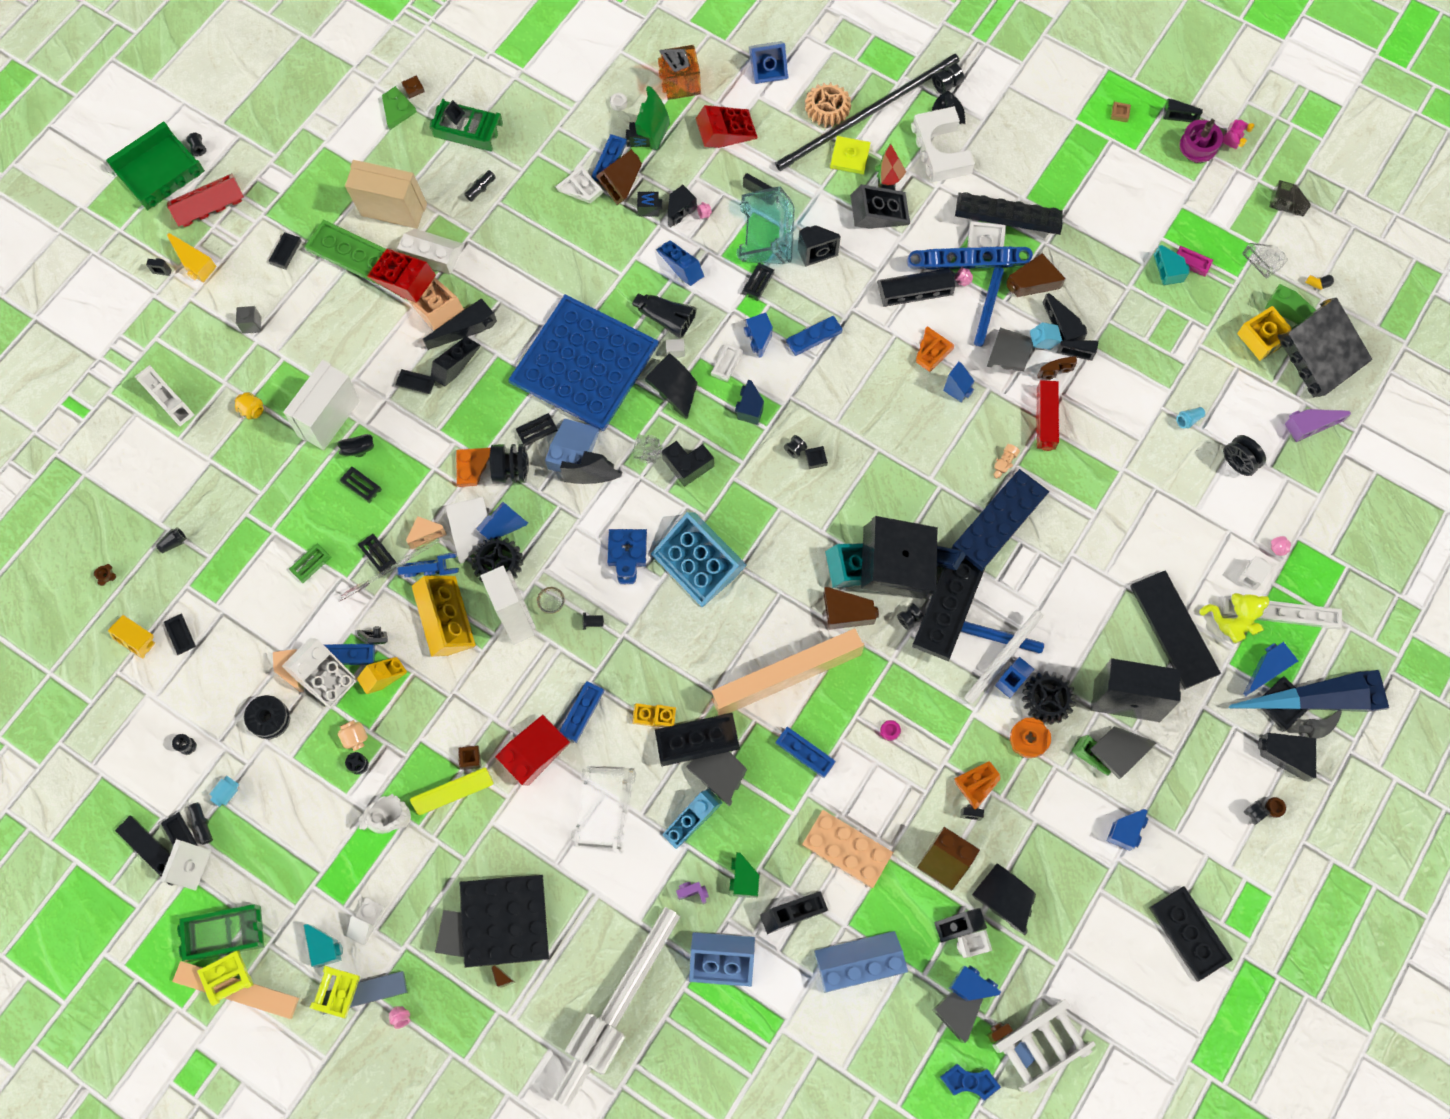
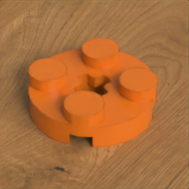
M1024 718L1012 728L1010 743L1013 751L1020 756L1036 758L1042 756L1049 748L1051 733L1041 720ZM1029 733H1032V737L1036 739L1031 743L1025 739V736H1028Z

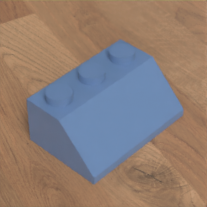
M693 932L689 982L752 987L755 937Z

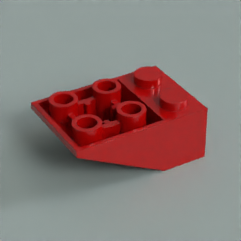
M704 105L695 118L704 147L721 148L758 138L749 109Z
M390 249L384 251L367 275L369 279L403 299L415 303L419 301L436 276L426 261Z

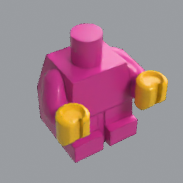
M1235 119L1230 123L1223 136L1222 143L1235 149L1238 146L1243 147L1247 141L1246 138H1243L1244 130L1251 132L1255 125Z

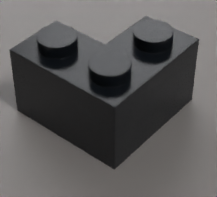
M676 440L662 450L663 461L684 487L714 467V457L704 444L687 454Z

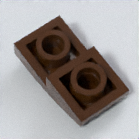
M1077 357L1060 358L1045 364L1040 368L1037 379L1051 380L1056 378L1059 371L1062 373L1073 371L1077 364Z

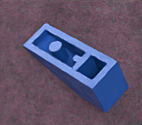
M1284 642L1278 646L1274 643L1265 649L1267 653L1261 657L1243 693L1245 696L1298 662V659Z

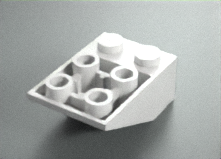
M311 637L282 665L296 681L329 709L358 681L318 639Z

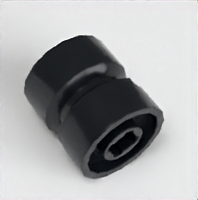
M956 62L947 65L944 70L940 69L932 74V82L935 89L940 94H944L951 90L952 87H956L964 82V73L961 67Z

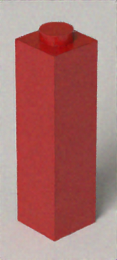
M1040 380L1036 388L1037 449L1044 451L1055 450L1059 444V381Z

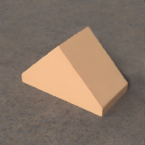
M417 516L406 541L412 550L447 534L442 525Z

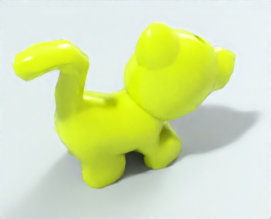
M1232 594L1231 601L1235 606L1234 610L1238 615L1237 618H1223L1219 607L1213 604L1205 605L1199 610V614L1205 616L1210 611L1213 612L1214 620L1218 624L1220 631L1229 636L1232 642L1236 644L1246 639L1244 633L1248 631L1252 635L1264 631L1262 625L1254 623V621L1263 615L1264 609L1268 607L1270 600L1268 596L1258 597L1251 594Z

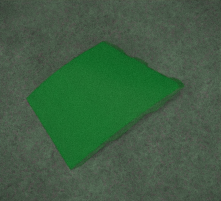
M647 86V99L645 103L641 104L635 123L637 135L649 138L651 149L657 151L669 128L670 119L659 95L652 87Z

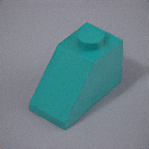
M1163 245L1157 247L1154 258L1163 286L1183 283L1190 272L1189 265L1186 264L1184 257Z
M304 925L311 967L318 968L342 961L343 948L337 939L313 925Z

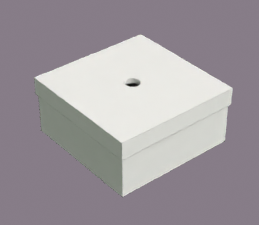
M322 360L283 413L299 438L310 442L324 451L360 400L349 376Z

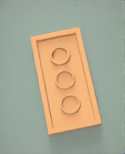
M822 810L802 844L808 850L872 889L893 854L889 849L825 810Z

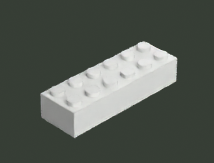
M504 566L480 575L495 611L513 645L535 636L533 629L536 628L511 571L506 572Z

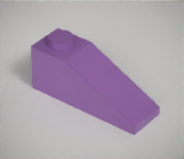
M1307 409L1302 412L1298 410L1289 415L1285 425L1294 440L1298 442L1344 422L1351 413L1344 410Z

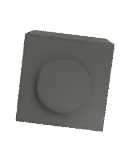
M236 307V324L243 334L261 333V315L256 307Z

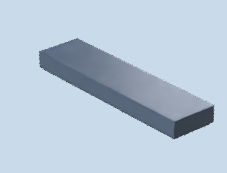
M404 971L359 982L350 1008L408 993ZM332 990L326 992L323 1005H327Z

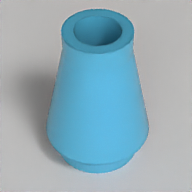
M1202 407L1181 411L1176 417L1177 424L1183 429H1188L1205 417V411Z

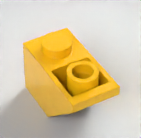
M398 657L367 665L357 677V680L365 693L370 694L384 689L404 676L407 671Z

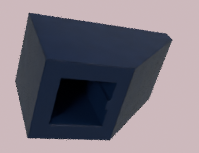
M748 379L746 386H742L740 392L742 399L741 402L737 401L735 412H737L738 420L759 425L764 409V400L752 380Z

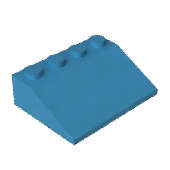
M686 512L651 553L701 607H704L747 566L695 512Z

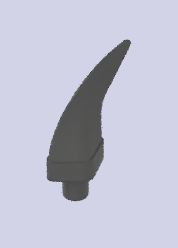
M1337 711L1324 720L1309 719L1306 725H1300L1299 731L1300 733H1307L1310 738H1323L1336 727L1342 711Z

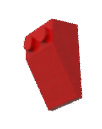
M541 715L513 738L495 757L521 785L529 786L571 742L544 715Z

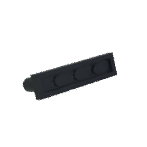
M130 815L115 831L162 877L171 853Z

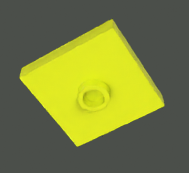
M837 136L830 168L864 175L871 142Z

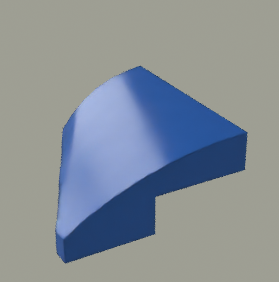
M502 502L491 516L488 514L476 529L488 540L491 537L496 540L498 536L502 537L526 526L528 522Z

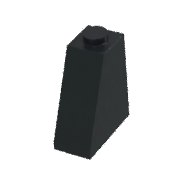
M1269 732L1259 738L1258 749L1260 750L1261 757L1304 781L1309 782L1316 778V738Z

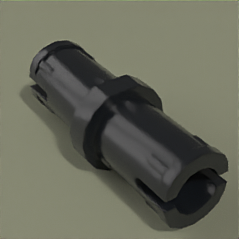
M488 170L479 180L476 179L473 186L464 193L465 197L472 202L481 192L487 190L486 187L496 179L495 174Z
M197 802L189 805L187 808L192 818V828L196 830L200 843L205 845L212 842L213 838L208 827L209 821L208 818H205L200 803Z

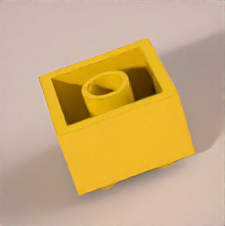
M1271 306L1245 322L1237 335L1261 361L1282 348L1277 335L1286 333L1291 329V326Z

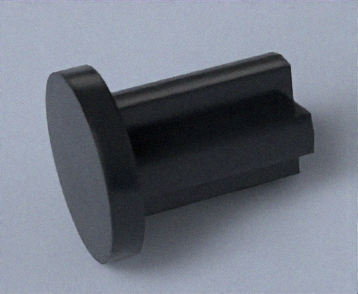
M583 612V630H586V627H604L603 615H586V612Z

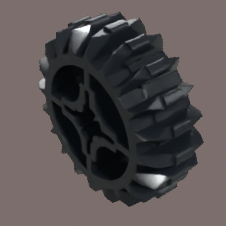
M498 536L497 540L491 537L490 542L483 540V546L477 545L479 551H473L476 557L471 558L472 563H474L471 567L473 570H476L474 572L476 577L487 573L483 569V565H487V567H492V570L504 566V568H508L506 572L510 570L513 578L517 579L516 572L522 571L519 566H522L524 562L521 560L523 554L520 553V547L515 546L514 541L509 542L507 537L502 541L501 536ZM502 549L511 553L512 558L503 556ZM500 558L501 561L495 565L494 561Z
M1045 671L1043 675L1037 673L1036 678L1032 676L1029 679L1030 682L1025 683L1027 689L1022 690V693L1026 695L1022 698V701L1027 702L1024 705V709L1030 708L1028 715L1031 716L1034 713L1036 715L1034 718L1036 720L1042 718L1041 721L1044 724L1048 719L1050 725H1053L1054 721L1061 723L1062 718L1066 720L1069 717L1068 714L1073 712L1071 707L1076 705V702L1073 701L1076 695L1071 694L1074 687L1068 688L1067 686L1070 680L1063 682V675L1056 678V672H1053L1050 676L1048 671ZM1042 684H1050L1055 686L1056 688L1050 689L1046 685L1043 686ZM1035 689L1038 691L1037 694L1040 697V701L1038 703H1036L1034 699ZM1060 692L1063 696V707L1060 705L1061 702L1058 699V694ZM1053 693H1055L1052 699H1050L1049 701L1047 700L1043 703V701L1046 699L1048 695L1051 696ZM1049 707L1052 711L1055 710L1056 712H1047L1041 708Z

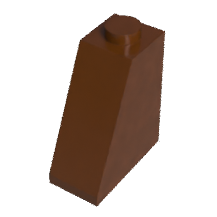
M632 149L596 176L617 205L628 197L642 165L638 155Z
M1041 253L1009 275L1006 285L1011 293H1014L1017 297L1060 289L1066 278Z
M824 587L823 596L829 630L874 625L876 618H879L878 607H874L873 600L830 587Z

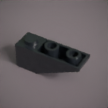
M465 336L432 361L430 378L443 386L448 385L457 378L481 345Z

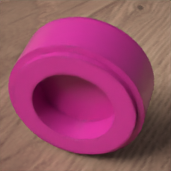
M893 720L885 721L880 728L881 736L887 741L896 740L901 732L900 725Z

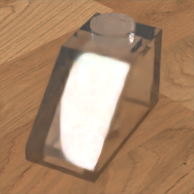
M1249 243L1242 253L1266 279L1280 270L1288 260L1285 253L1273 245Z

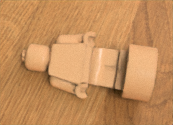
M1007 444L1001 459H996L997 462L994 466L996 469L994 473L996 479L1013 467L1011 462L1020 453L1016 446Z

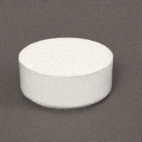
M622 93L613 94L610 98L611 108L615 111L624 110L627 107L626 96Z

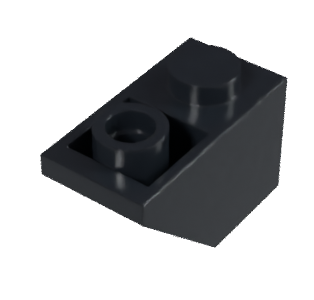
M683 184L669 194L668 226L670 228L675 224H679L685 216L692 214L697 208V198Z

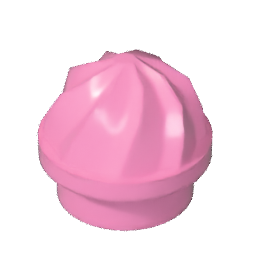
M962 267L956 273L954 280L957 281L958 285L966 286L972 282L973 276L968 268Z
M1285 536L1277 537L1271 541V549L1276 555L1284 556L1290 552L1291 542Z
M403 1006L394 1007L389 1013L390 1024L395 1029L406 1026L410 1022V1012Z

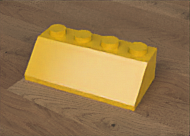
M423 576L412 585V590L431 657L449 656L474 648L476 645L456 576Z

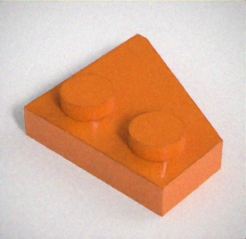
M927 326L916 357V363L931 372L954 349V344Z
M490 448L456 450L458 487L478 485L481 479L480 476L485 471L486 463L490 458Z
M988 761L954 779L958 788L975 810L1001 778L999 772Z

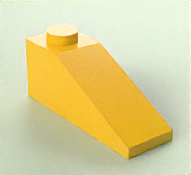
M168 233L167 237L183 266L188 271L187 275L193 280L198 279L204 283L217 267L211 257Z

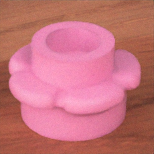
M704 202L697 205L700 218L708 219L710 214H712L710 205Z

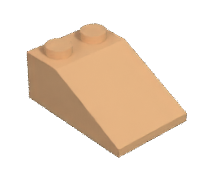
M436 278L433 279L417 303L407 300L433 331L464 310L457 296Z

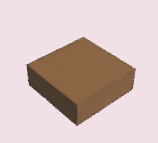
M1114 102L1110 119L1128 122L1131 105Z

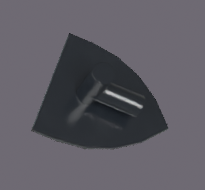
M950 91L941 94L935 101L932 111L955 106L959 124H966L964 108L959 99Z

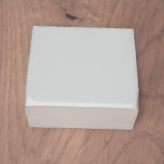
M684 339L666 340V354L670 353L674 357H685Z

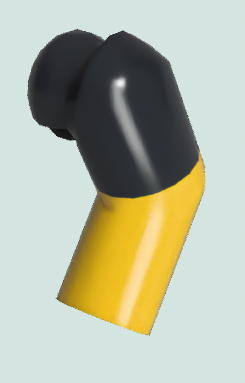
M1309 275L1305 283L1322 290L1330 287L1334 283V278L1332 275H1326L1318 279Z

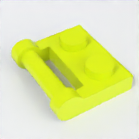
M235 951L197 971L212 1006L219 1004L220 1000L243 988L247 989L253 986L252 978L248 974L240 951ZM240 975V981L217 993L215 992L214 987Z
M324 966L322 971L324 975L310 1008L346 1019L361 976ZM332 975L337 976L327 1005H323L322 1003Z

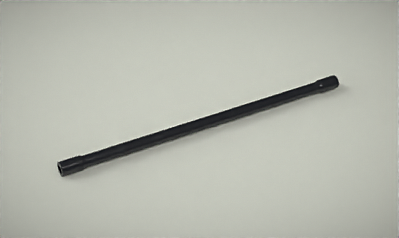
M952 54L938 65L800 149L776 161L777 169L782 171L798 159L930 80L932 74L940 69L944 70L947 65L953 62L958 64L960 62L958 55Z

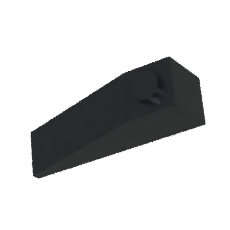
M481 298L422 340L425 347L429 350L463 339L465 336L469 337L493 327L497 322L495 313Z

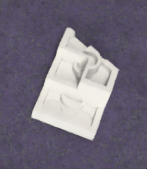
M483 497L446 505L460 564L464 563L473 554V551H479L477 545L483 546V540L490 542L476 529L488 516Z

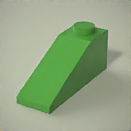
M1281 284L1272 293L1265 309L1273 306L1282 317L1297 324L1316 311L1296 291Z

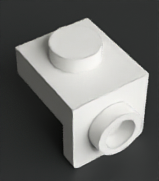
M986 930L957 937V949L963 958L993 951Z

